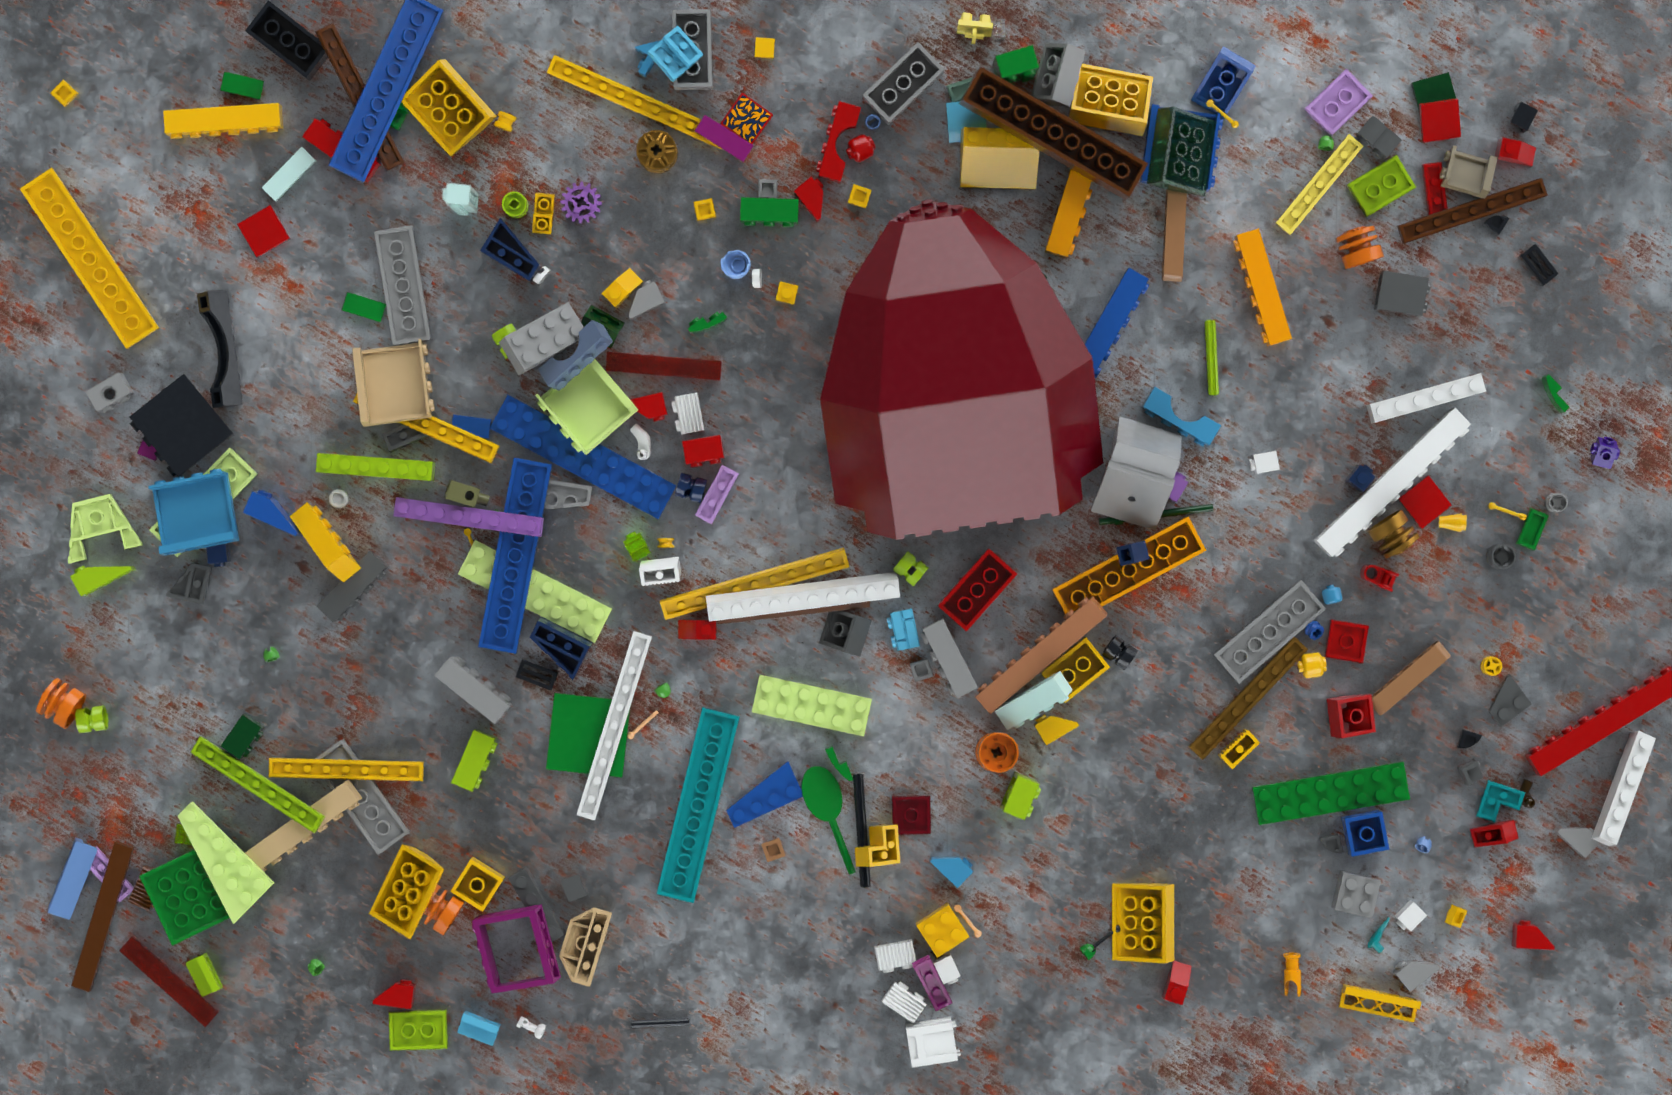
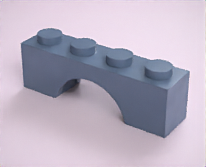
M591 320L579 331V344L575 353L570 358L560 361L551 357L538 370L548 387L560 391L570 380L579 375L581 370L592 363L601 352L605 351L613 341L603 324Z

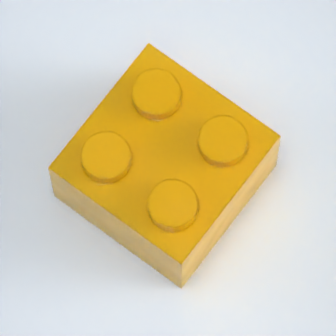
M472 857L450 892L483 912L505 879V876Z
M948 902L916 922L917 928L937 958L969 938V934Z

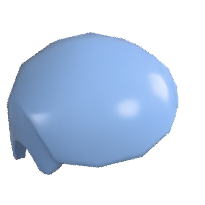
M740 250L728 251L720 260L721 270L732 279L744 277L751 267L750 258L745 252Z

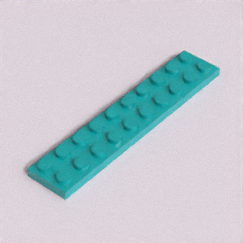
M702 707L657 890L658 895L691 903L695 901L740 716Z

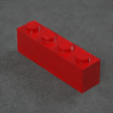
M315 118L302 137L329 157H332L343 133L340 130L335 132L330 129L331 124L323 118L320 121ZM378 157L375 158L365 179L366 183L370 181L381 165L377 162Z

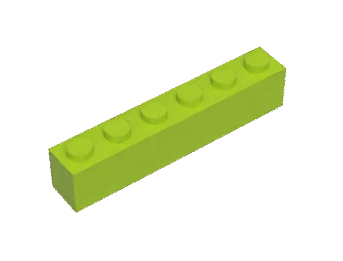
M317 453L316 472L434 481L435 462Z

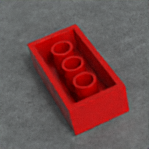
M988 548L937 606L967 632L1016 577L1017 573Z

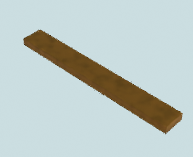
M1294 636L1188 747L1199 758L1204 760L1301 656L1305 654L1308 648Z

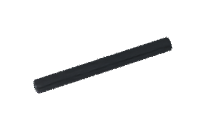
M862 773L853 774L858 847L868 846L864 779ZM859 867L860 886L862 888L870 887L869 867Z

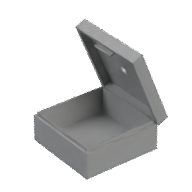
M1119 416L1112 439L1111 458L1093 501L1091 511L1156 530L1174 486V477L1181 459L1182 435ZM1133 496L1135 497V499L1131 500L1129 499V497Z

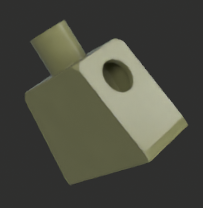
M449 479L444 495L445 499L475 507L476 504L487 507L490 497L480 493V488ZM466 492L473 494L471 499L465 498Z

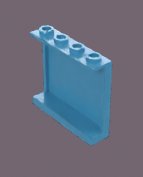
M221 469L210 470V474L194 473L191 474L190 478L184 479L183 476L175 477L171 482L161 480L154 482V485L148 486L153 491L162 545L158 546L159 554L167 556L240 541L227 472Z

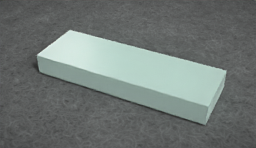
M301 147L272 176L262 189L277 202L316 160Z

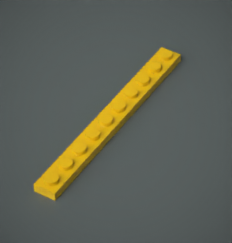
M556 55L553 56L547 74L723 150L695 132L702 119Z
M843 547L660 600V605L664 618L667 620L707 608L706 596L786 586L848 568L849 563Z

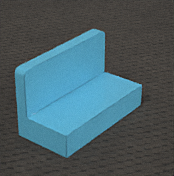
M465 1011L457 1032L492 1046L501 1024Z

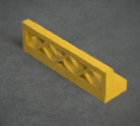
M1346 984L1342 986L1339 1007L1409 1022L1415 1021L1417 1009H1420L1421 1001L1418 999ZM1346 994L1355 996L1358 1000L1351 1005L1344 1004ZM1371 999L1374 1000L1376 1005L1368 1009L1364 1007L1362 1001ZM1385 1002L1391 1003L1395 1009L1387 1013L1383 1011L1381 1005ZM1404 1006L1412 1008L1411 1016H1403L1399 1009Z

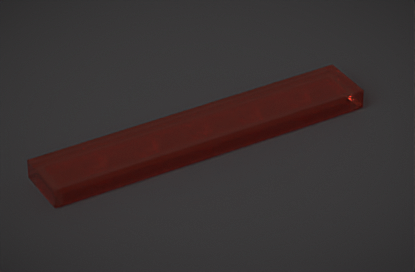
M607 352L605 371L720 381L722 361Z
M134 936L119 950L204 1027L219 1013L218 1010Z

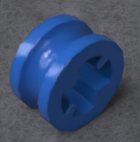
M1318 621L1310 622L1305 628V634L1312 640L1319 639L1324 633V627Z

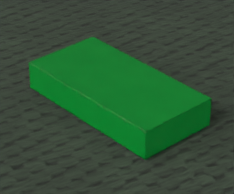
M1530 508L1516 544L1535 551L1549 515Z

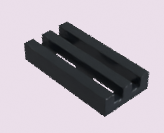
M1536 244L1519 255L1542 286L1559 274ZM1533 250L1540 257V259L1543 261L1546 267L1550 270L1552 275H1549L1547 271L1544 269V267L1540 264V262L1532 253ZM1527 255L1531 258V260L1535 263V265L1538 267L1541 273L1545 276V280L1537 271V269L1533 266L1530 260L1527 258Z
M522 659L516 674L517 678L552 691L558 676V672ZM524 665H528L538 670L553 675V677L550 678L540 673L524 668ZM523 671L525 673L549 681L550 684L547 685L542 682L531 679L529 677L521 675V672Z

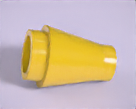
M1460 513L1439 516V528L1461 532V530L1466 531L1467 515Z

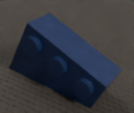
M500 218L480 251L532 283L541 265Z
M543 617L537 621L530 635V638L572 680L577 676L593 643Z

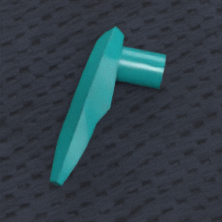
M1389 917L1372 935L1367 948L1373 947L1378 953L1384 950L1379 941L1389 923Z

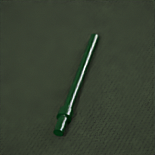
M1213 504L1163 510L1161 518L1212 512ZM1112 517L1098 518L1099 525H1122L1123 522H1126Z

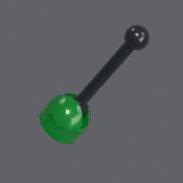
M1119 925L1116 926V932L1118 933L1121 930ZM1110 931L1094 945L1086 943L1079 948L1087 960L1093 958L1096 953V947L1113 934V931Z

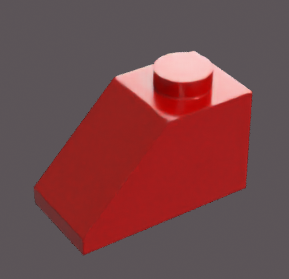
M1503 137L1498 140L1495 157H1498L1497 160L1532 167L1536 147L1522 141Z
M811 176L794 190V194L815 220L819 222L822 214L824 193L822 188L824 186L818 178L814 180Z
M663 392L630 399L639 409L638 413L648 419H653L654 422L664 420V416L668 415Z
M678 620V639L716 640L717 621Z
M1514 820L1499 821L1470 829L1474 848L1507 844L1519 838Z
M1519 920V923H1513V947L1542 950L1555 949V946L1537 926L1531 924V921Z
M1175 960L1172 962L1162 994L1164 1000L1183 1005L1189 986L1191 965Z
M400 979V982L397 981L373 1000V1004L411 1009L414 1003L416 984H413L412 980Z

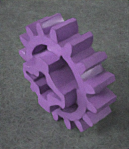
M580 182V186L573 183L572 189L566 187L567 194L562 193L565 200H561L560 203L565 205V207L561 210L562 212L567 211L566 218L572 216V222L579 219V223L582 224L585 219L590 223L589 218L596 219L594 213L601 212L597 208L602 205V202L597 200L601 198V195H595L597 189L593 188L591 190L590 183L586 187L583 182ZM583 190L581 194L572 195L576 191ZM589 194L593 196L594 204L589 202ZM582 198H584V202L588 206L581 205V207H579L578 203L575 200L581 201ZM569 202L574 205L573 212L569 208ZM586 210L590 211L586 215H581V213Z

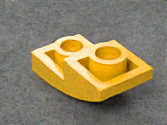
M535 193L532 233L552 234L555 194Z

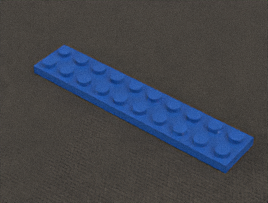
M404 0L328 166L362 183L365 182L444 10L425 0Z
M507 395L490 429L657 519L660 518L676 488L675 484L600 444L587 455L582 451L578 452L571 445L574 441L570 437L567 439L561 433L560 429L562 427L559 423L555 425L547 415Z
M514 457L504 512L542 518L552 464ZM500 531L478 647L517 654L539 537Z

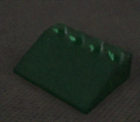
M1176 107L1158 109L1147 184L1161 189L1205 196L1216 121Z

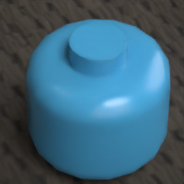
M1334 584L1326 586L1327 589L1322 591L1325 604H1333L1343 600L1340 587H1334Z

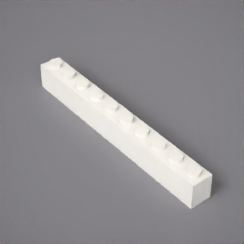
M1451 408L1314 540L1316 544L1329 557L1334 555L1338 557L1345 550L1343 547L1348 542L1351 544L1358 538L1357 533L1361 529L1365 531L1372 524L1371 520L1375 516L1379 517L1386 511L1384 507L1389 502L1393 504L1400 497L1398 494L1403 489L1406 491L1414 484L1412 481L1417 476L1420 478L1428 470L1426 467L1430 463L1435 464L1442 457L1440 454L1444 450L1448 451L1455 445L1454 440L1458 436L1462 438L1469 431L1468 427L1471 423L1456 408Z
M896 572L709 595L706 596V603L710 622L899 598L900 591Z

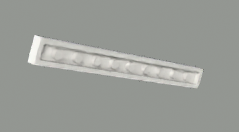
M633 631L577 811L578 816L594 821L596 819L652 636Z

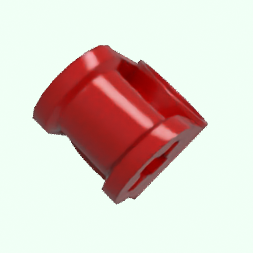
M1371 564L1364 565L1360 569V576L1363 580L1389 592H1393L1392 587L1395 579L1400 575ZM1369 568L1374 570L1372 578H1368L1366 574Z

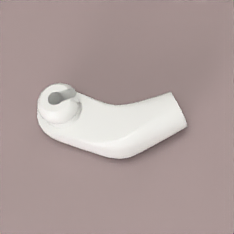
M636 423L630 431L638 442L637 457L640 460H647L651 455L650 436Z

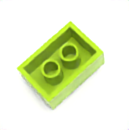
M1014 771L1000 808L1003 812L1025 820L1026 816L1030 817L1034 807L1031 804L1033 799H1037L1040 794V784L1036 780Z

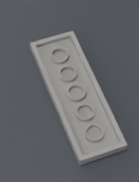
M413 226L374 231L393 346L418 342V339L422 341L432 340Z
M1299 580L1213 655L1234 680L1240 684L1325 611L1326 608L1304 582Z
M344 739L315 758L359 760ZM324 779L331 790L350 780L362 797L358 801L360 805L351 811L349 809H346V811L378 855L410 833L374 780Z

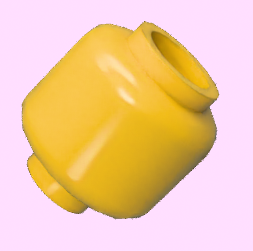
M1320 653L1303 654L1301 661L1297 662L1299 673L1302 672L1305 678L1321 677L1327 670L1325 656L1322 657Z

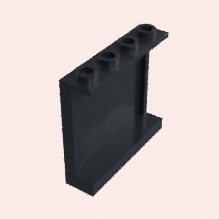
M185 374L181 375L129 416L132 420L129 424L136 432L140 430L143 433V441L148 447L152 445L157 450L154 454L161 462L163 460L166 461L169 465L166 469L173 477L176 475L181 477L182 474L226 439L229 440L234 436L232 431Z

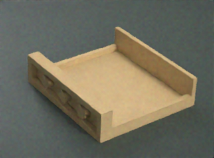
M418 339V343L363 351L360 347L352 348L360 421L363 427L432 417V411H435L434 400H430V393L433 392L432 383L428 381L427 374H430L429 362L426 363L425 356H428L427 344H423L422 340Z

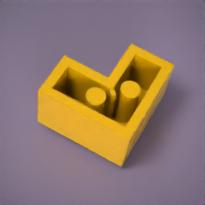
M898 825L869 826L870 846L855 847L856 867H874L901 863Z

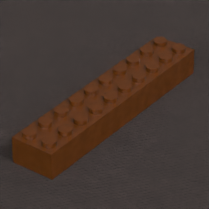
M983 67L976 71L959 102L963 107L1124 200L1131 196L1148 165L1147 162Z

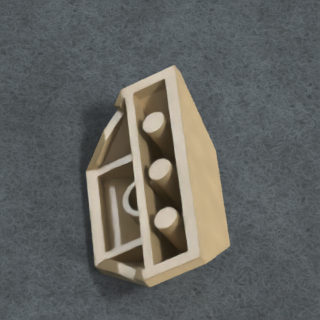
M593 907L570 919L559 957L571 982L588 987L591 986L612 912Z

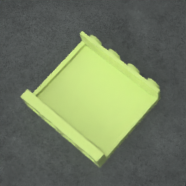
M596 359L581 370L579 375L570 380L560 391L550 388L541 397L538 394L535 395L539 400L537 404L544 412L546 410L549 411L550 415L548 417L555 425L559 423L562 427L560 429L561 433L567 439L570 437L574 441L571 445L578 452L582 451L586 455L639 410Z

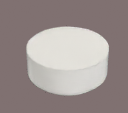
M761 269L752 270V284L754 288H762Z
M336 489L330 493L329 503L334 508H343L348 504L349 496L344 490Z

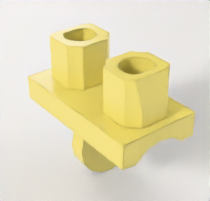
M963 12L961 19L958 20L957 34H964V38H971V44H975L976 39L983 40L984 37H991L993 23H991L990 15L982 14L979 21H972V14Z

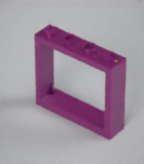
M542 904L482 914L472 920V930L476 934L477 948L482 956V967L486 972L487 985L491 990V994L553 984L561 978ZM530 917L545 976L501 983L485 924Z

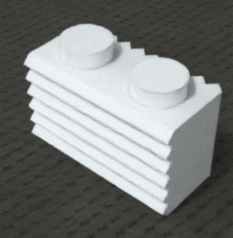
M698 393L675 396V401H672L673 412L678 414L679 420H675L677 432L681 431V435L705 431Z
M679 557L641 561L639 567L641 584L648 586L649 584L656 585V583L679 582L681 576Z
M912 939L874 946L879 971L883 970V973L893 972L896 967H902V969L913 968L912 962H915L916 958Z
M894 981L882 998V1003L914 1024L926 1007L925 997L918 992H915V994L908 990L909 986L902 981L899 983Z

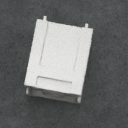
M951 1017L905 1024L912 1068L958 1061L957 1056H961V1053H957L960 1052V1049H956L953 1027L957 1026L955 1020L951 1021Z

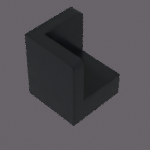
M1519 102L1514 109L1515 113L1510 122L1520 127V131L1525 133L1528 131L1538 110L1523 102Z

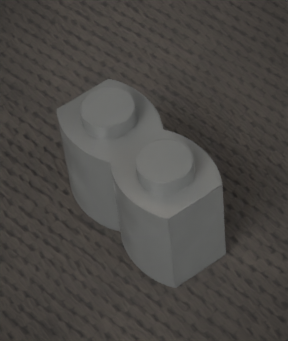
M1372 116L1356 134L1359 137L1357 140L1365 147L1367 145L1373 149L1372 153L1379 159H1386L1402 141L1375 116Z

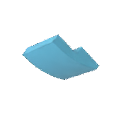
M676 26L647 53L672 82L703 56V53L679 26Z
M959 102L946 103L949 143L961 142V129L963 127L987 128L986 119L963 107Z

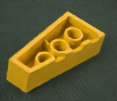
M306 502L289 517L324 566L344 583L361 567L350 554L351 552L346 545L342 544L340 536L335 531H332V525L326 518H322V511L316 505L313 507Z

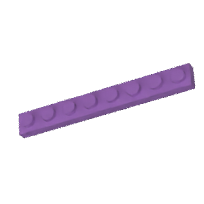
M396 497L393 514L396 517L542 537L544 518L399 497Z

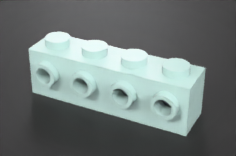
M447 184V188H443V200L457 215L468 216L469 212L477 213L479 194L471 185Z
M1061 671L1004 702L995 710V713L1007 730L1012 727L1017 729L1025 723L1026 719L1031 721L1039 716L1040 711L1047 712L1054 707L1053 704L1056 702L1059 704L1069 699L1068 695L1073 689Z

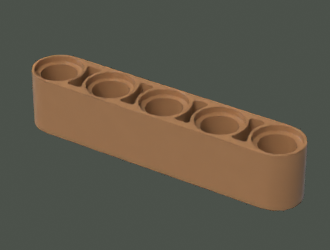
M1167 187L1162 281L1182 282L1187 200L1186 188Z
M1439 641L1434 642L1372 695L1373 709L1379 716L1386 713L1449 659L1450 653Z

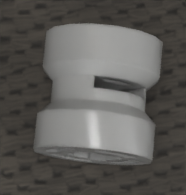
M1561 493L1550 494L1545 499V507L1550 512H1562L1568 506L1566 496Z

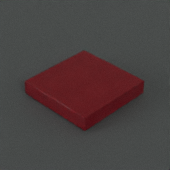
M930 795L892 796V825H898V835L931 834Z

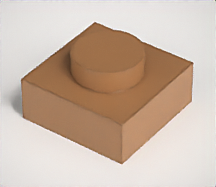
M779 837L761 843L767 862L786 856Z

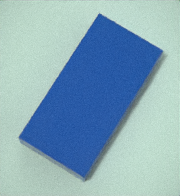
M453 414L452 425L481 438L489 439L491 419Z

